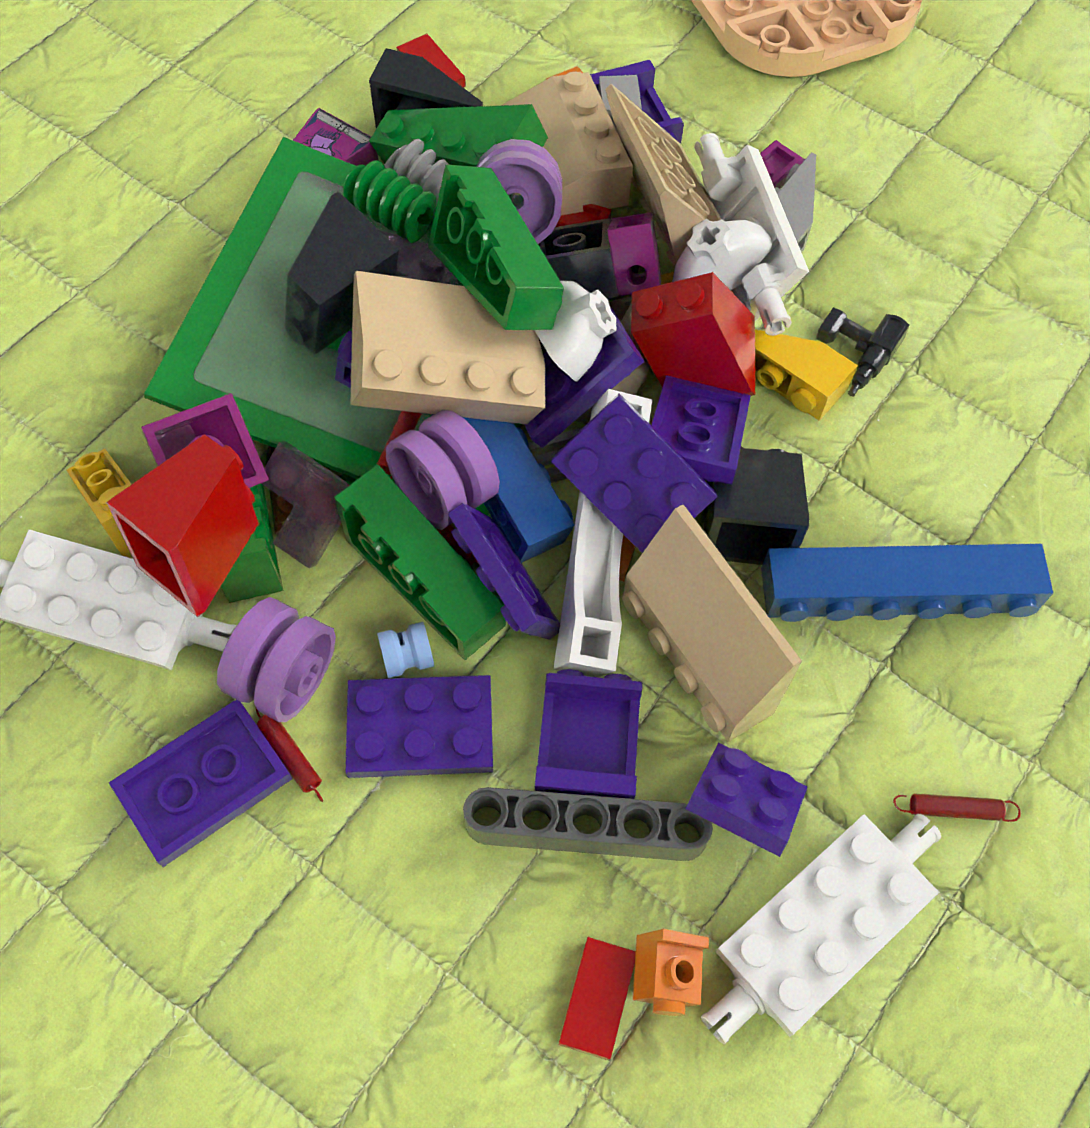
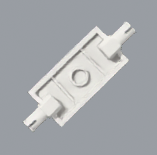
M711 133L705 134L700 137L701 144L697 141L694 148L704 169L701 172L704 188L719 216L724 221L748 220L759 224L765 229L772 240V246L768 254L742 279V283L732 291L755 316V321L761 317L766 334L772 336L779 335L785 331L782 321L787 328L792 323L781 297L809 272L759 150L746 145L737 156L727 158L723 154L718 136Z
M28 530L15 562L0 559V587L3 588L0 594V620L172 670L178 652L185 646H191L194 643L223 651L229 640L227 638H230L237 626L203 617V614L196 617L138 569L134 559Z
M865 814L862 815L715 951L730 968L735 977L732 981L734 988L707 1013L701 1016L703 1023L708 1029L713 1027L724 1016L727 1017V1021L713 1033L719 1042L726 1044L729 1038L755 1013L759 1015L768 1014L789 1037L794 1035L940 893L913 865L928 848L941 839V833L935 825L924 835L918 837L917 834L930 822L927 817L916 814L908 825L892 840H889Z

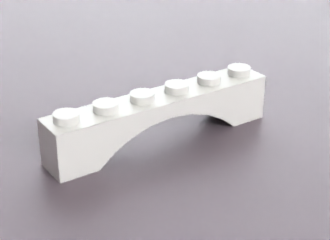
M608 389L592 406L590 421L620 393L649 423L652 399ZM581 491L579 492L554 669H573L587 676L601 677L616 671L622 627L619 606V568L623 533Z

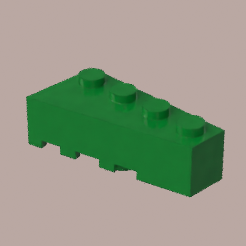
M524 104L388 110L369 142L384 164L397 149L410 144L415 139H420L424 142L422 153L429 149L436 153L433 165L439 160L444 159L448 165L476 167L481 156L495 144L510 139L529 140L543 147L548 136L533 105Z
M445 165L428 248L505 330H552L557 312L562 305L564 287L493 169Z
M252 439L253 444L256 448V442ZM263 483L250 488L255 497V502L252 505L259 524L220 586L229 603L284 591Z
M378 464L334 497L346 541L464 660H467L506 626V620L500 610L505 604L497 591L491 592L485 587L468 561L451 547Z

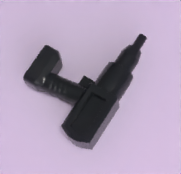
M833 307L821 324L816 339L828 344L834 342L838 334L841 333L857 342L855 349L863 352L858 360L857 371L852 379V387L848 391V394L854 397L859 389L864 388L871 378H875L883 367L888 365L903 342L909 324L897 315L886 314L873 333L847 318L844 311Z

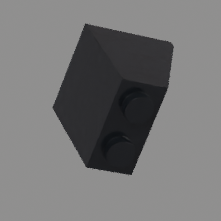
M339 191L331 195L287 275L285 329L295 343L303 344L314 355L352 329L355 271L395 276L400 250Z

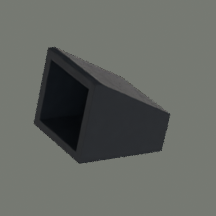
M741 446L732 485L718 481H707V484L717 493L718 497L705 508L704 532L726 561L763 565L769 548H800L809 528V511L802 454L789 453L782 449L759 450L743 448Z

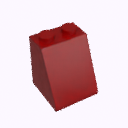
M713 272L632 292L631 333L662 388L667 375L742 394L756 395L755 316Z
M205 434L106 502L138 569L196 617H199L206 611L259 524L252 505L255 502V497L250 488L245 484L241 474V470L244 468L242 460L230 446L224 445L222 447Z

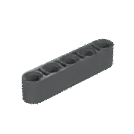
M486 787L471 792L463 806L465 826L469 836L476 842L484 845L690 861L700 856L713 830L712 822L687 810L686 803ZM483 807L494 808L500 814L497 822L489 826L479 825L474 821L473 817ZM540 811L546 814L551 822L542 830H533L524 824L523 818L530 812ZM582 815L592 816L598 821L600 829L593 834H583L576 830L573 822ZM632 819L641 820L649 828L650 834L645 838H633L625 831L624 823ZM682 823L692 825L699 833V840L693 843L682 841L677 837L674 827Z

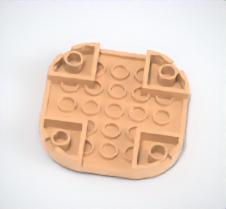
M691 0L719 42L732 57L754 70L785 77H799L820 73L891 50L902 43L911 33L922 0Z

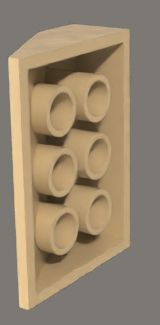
M570 72L566 75L552 76L503 104L533 105L548 136L543 148L557 162L563 179L561 215L583 212L582 205L596 204L606 208L628 206L633 165L589 72Z
M610 84L605 91L616 131L633 165L631 183L642 193L643 198L640 199V202L647 212H653L656 221L655 231L667 243L669 250L666 254L675 266L684 249L688 246L686 242L693 235L692 228L706 218L714 222L721 220V217L681 144L614 85Z
M355 271L350 405L436 414L441 410H451L464 418L528 424L545 409V362L539 337L535 330H505L464 286Z
M681 505L675 508L627 573L622 600L629 614L634 619L640 618L649 630L648 638L656 652L661 656L666 654L674 665V674L682 689L688 694L693 692L703 706L701 712L708 726L714 732L720 731L727 742L775 713L802 660L686 507Z

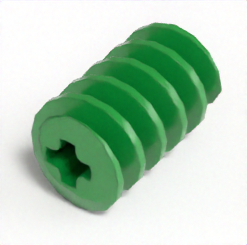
M377 160L370 162L366 166L358 165L354 167L346 176L343 185V196L364 215H368L375 222L381 223L388 230H394L401 238H407L411 244L419 241L429 229L436 207V196L430 191L423 192V188L417 183L410 184V180L407 177L398 176L395 170L385 168L382 162Z

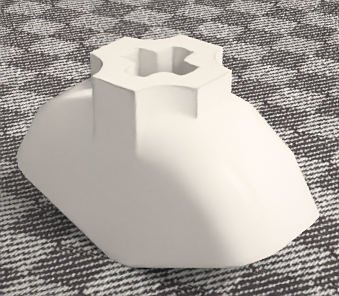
M706 218L692 228L693 235L686 242L688 246L676 262L672 282L713 272L729 290H733L742 283V279L768 254L772 246V240L761 225L748 220L724 221V219L713 222Z
M560 281L564 287L562 305L557 312L553 329L535 330L557 366L573 380L578 381L594 363L602 348L603 338L616 332V317L610 309L608 299L600 291L596 290L589 293L573 281Z

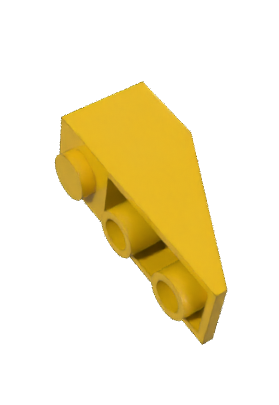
M755 329V378L764 387L776 391L791 401L801 412L808 413L820 421L848 390L858 365L823 342L783 334L772 336L766 334L763 330Z
M105 448L99 452L85 454L75 462L74 466L66 471L120 554L133 559L106 503L130 486L131 483Z

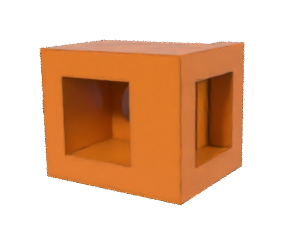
M660 929L637 935L633 1000L652 1003L653 1013L668 1016H684L685 1007L701 1005L703 949L709 948V937L668 929Z

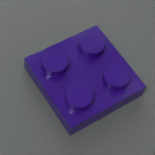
M718 742L686 809L780 857L790 838L807 786L797 782L791 775L785 772L775 771L751 759L741 750L729 748Z

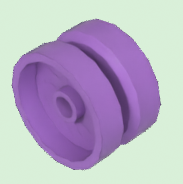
M510 139L493 145L481 156L476 167L493 169L537 244H539L553 232L561 216L563 179L558 164L545 148L529 140Z
M441 410L426 419L419 426V431L408 430L386 446V460L396 485L436 529L443 530L453 523L448 513L460 504L464 503L475 509L499 491L500 481L497 467L489 449L477 431L463 417L451 410Z
M268 597L261 600L244 615L232 632L223 650L217 669V685L221 692L240 702L250 703L254 700V704L259 712L277 722H287L305 707L319 687L334 652L336 640L334 628L312 617L305 616L300 619L297 609L277 599Z

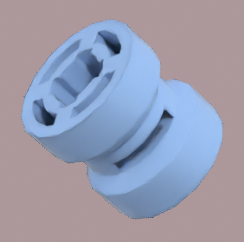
M424 622L411 624L406 631L399 633L393 630L377 633L388 678L402 675L405 669L416 667L420 670L434 667Z

